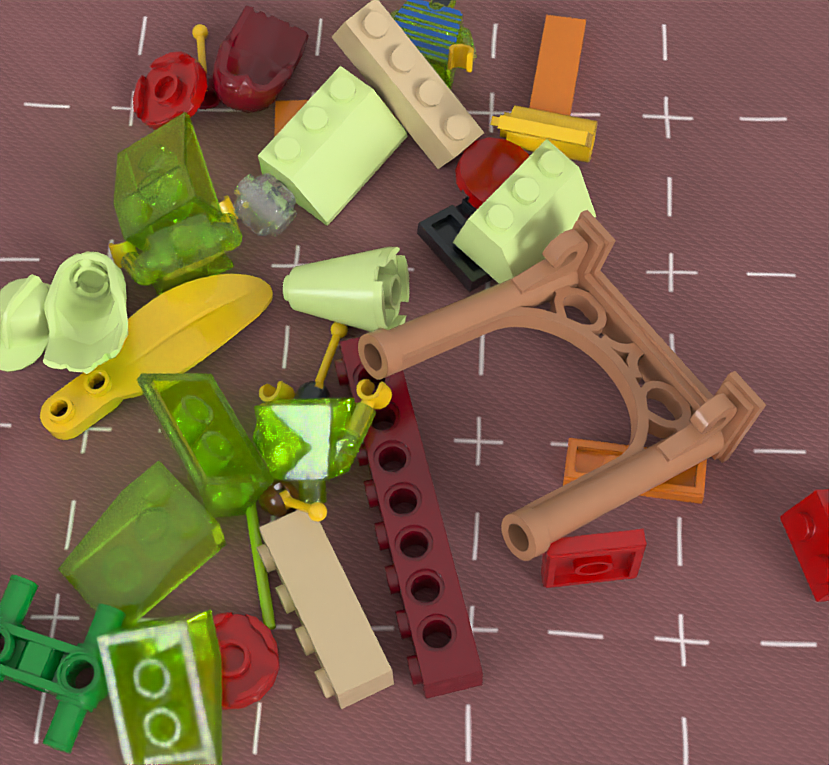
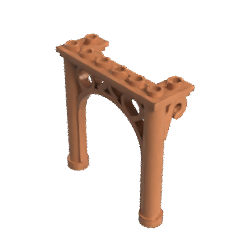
M588 210L580 213L572 229L561 233L548 244L542 254L545 257L544 260L514 278L389 330L384 328L376 329L362 335L358 343L359 356L366 371L376 379H383L497 329L524 327L544 331L570 342L589 355L610 376L619 389L630 416L631 438L628 449L616 459L503 518L501 530L504 541L509 550L523 561H530L545 553L549 549L550 543L710 457L714 460L719 459L721 463L727 461L766 406L736 371L728 374L714 396L710 393L705 385L701 383L676 353L600 271L616 240ZM547 302L551 304L549 311L535 308ZM564 306L578 308L590 320L591 324H581L567 318ZM641 378L645 381L642 388L639 385ZM647 399H654L663 403L673 414L675 420H666L649 411ZM648 433L658 438H663V440L648 448H643Z

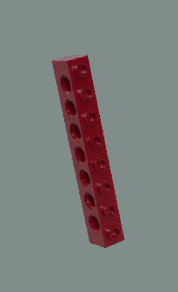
M361 337L339 341L342 358L334 360L340 386H349L351 398L344 399V402H355V404H344L345 409H355L354 416H347L348 421H353L362 400L356 391L357 385L361 380L369 379L371 382L378 383L383 381L392 392L389 404L382 409H372L360 431L361 438L354 439L353 441L359 467L368 465L371 479L363 481L369 508L378 507L382 520L381 522L374 523L380 551L389 549L392 565L384 567L390 594L400 593L403 605L402 610L395 611L401 639L411 638L415 654L406 657L413 686L422 684L426 699L481 686L483 670L404 372L402 370L386 378L376 379L366 371L361 362L358 352V343ZM380 421H388L393 424L387 430L381 431L373 428V425ZM397 461L404 465L402 469L396 472H389L382 468L386 463ZM403 502L415 506V509L408 514H398L392 510L394 506ZM410 545H421L427 550L425 554L417 558H411L402 553ZM422 588H431L439 594L436 599L426 603L420 602L413 597ZM434 632L444 633L450 638V642L442 648H432L424 640Z

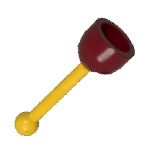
M198 24L193 28L192 34L197 39L198 62L201 63L206 71L208 84L204 100L198 109L206 110L216 107L221 101L218 99L213 87V76L207 73L205 39L208 36V29L206 26Z

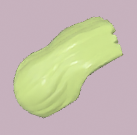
M90 251L82 254L77 253L66 259L59 266L44 302L49 328V341L43 359L45 365L53 369L67 368L69 371L88 374L98 365L115 358L120 352L128 336L126 282L122 270L107 255Z

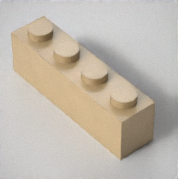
M379 0L370 1L346 20L332 36L333 40L437 169L454 159L484 134V131Z
M297 510L259 527L264 544L256 547L267 573L276 570L282 585L275 587L286 614L295 611L302 626L294 630L305 655L307 656L315 652L322 667L314 671L325 698L327 699L335 695L340 708L343 709L394 685L392 669L320 521H313L309 518L308 513Z

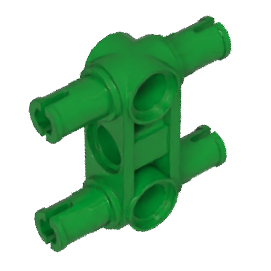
M11 575L0 601V639L4 638L5 640L4 649L0 653V682L3 683L5 679L56 697L55 700L59 701L42 744L71 754L86 713H92L93 709L97 708L98 703L111 690V671L115 662L113 661L114 656L110 653L126 614L117 608L99 603L83 644L78 643L77 646L27 630L22 624L39 586L26 578ZM85 668H94L95 673L92 682L85 688L77 689L75 682L79 672Z

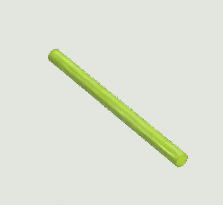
M243 475L240 479L263 624L270 630L276 628L268 574L256 548L263 543L259 530L260 525L251 475Z

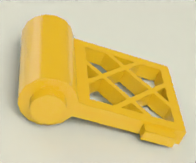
M516 105L511 113L504 112L500 117L492 116L490 125L497 126L500 129V137L506 138L507 141L520 146L525 151L534 152L548 139L569 159L589 163L597 130V121Z

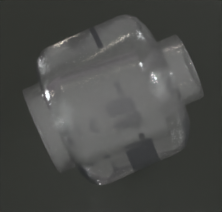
M264 173L256 178L249 174L234 189L233 193L237 196L233 207L234 214L258 236L269 234L274 237L278 236L291 224L298 213L294 209L296 204L295 195L270 173Z

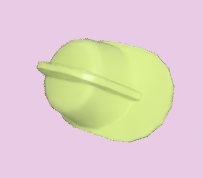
M31 274L28 278L9 282L0 290V370L2 371L22 370L33 364L43 354L49 341V328L44 302L51 284L43 283L40 277Z

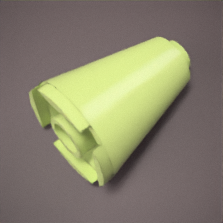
M384 247L295 266L291 270L290 275H287L284 279L283 296L286 301H289L291 308L299 312L369 332L379 328L389 330L405 323L406 315H398L400 302H409L407 261L404 255H396L400 248Z

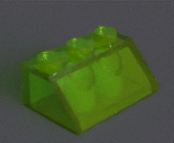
M141 373L137 378V382L148 408L209 517L245 515L246 511L255 504L264 491L274 482V479L211 373Z

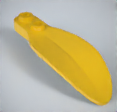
M219 274L183 283L157 296L128 319V336L115 358L98 365L88 374L83 372L44 402L40 412L43 426L57 439L69 440L75 438L117 408L123 399L134 398L151 392L187 372L254 321L271 303L273 298L272 288L267 282L255 276ZM101 381H105L102 387H100L99 389H93L94 385ZM68 407L64 415L56 416L60 410Z

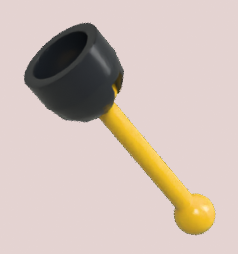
M338 322L332 324L330 329L332 338L315 381L302 384L296 391L292 403L330 402V392L323 383L339 341L348 333L347 325ZM330 405L291 406L293 410L329 409ZM303 416L312 420L325 418V416Z

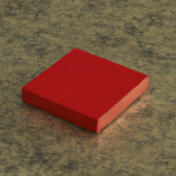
M644 529L562 537L550 543L549 549L543 553L541 576L543 587L552 588L636 578L646 548Z

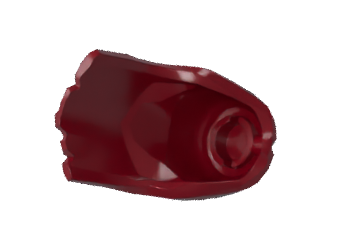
M246 5L234 27L222 41L215 60L213 87L218 99L232 110L244 113L259 112L268 108L275 102L303 56L309 37L307 32L296 26L290 27L288 22L272 15L266 17L264 12L255 13L253 7Z

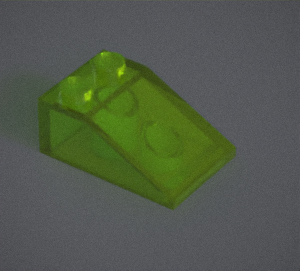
M186 112L117 154L114 208L124 240L142 251L151 245L223 217L190 115ZM200 213H206L186 222H189L188 224H190L200 219H203L207 216L209 217L206 220L189 226V229H181L179 231L174 232L172 236H170L171 234H169L167 236H164L155 241L145 244V242L149 240H152L161 235L171 232V229L175 224L183 222L184 220L191 218L195 215H198ZM207 225L149 248L144 252H151L195 233L194 231H199V229ZM166 227L171 228V229L164 230V231H162V232H160V233H157V234H155V235H152V236H150V237H147V236H149L150 234H152V233H154V232H157V231H159V230H161V229H164V228H166ZM173 245L168 246V247H166V248H163V249H161V250H158V251H156V252H154V253H151V254H149V255H151L152 257H155L156 255L162 253V252H163L162 250H164V249L167 250V248L172 247Z
M157 461L120 492L58 570L95 612L98 604L101 603L117 608L126 614L117 636L119 637L226 546L227 543L217 520L160 461Z
M211 609L125 624L98 636L97 640L124 764L222 765L221 653Z

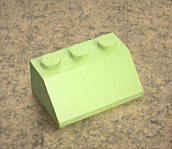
M340 66L260 152L258 159L264 180L275 188L278 185L276 181L279 180L287 188L285 190L281 187L287 197L291 193V200L328 226L407 138V132L373 88Z
M546 139L471 215L453 243L499 284L514 278L544 260L545 257L542 254L548 244L561 233L572 229L581 212L588 210L596 217L580 168Z

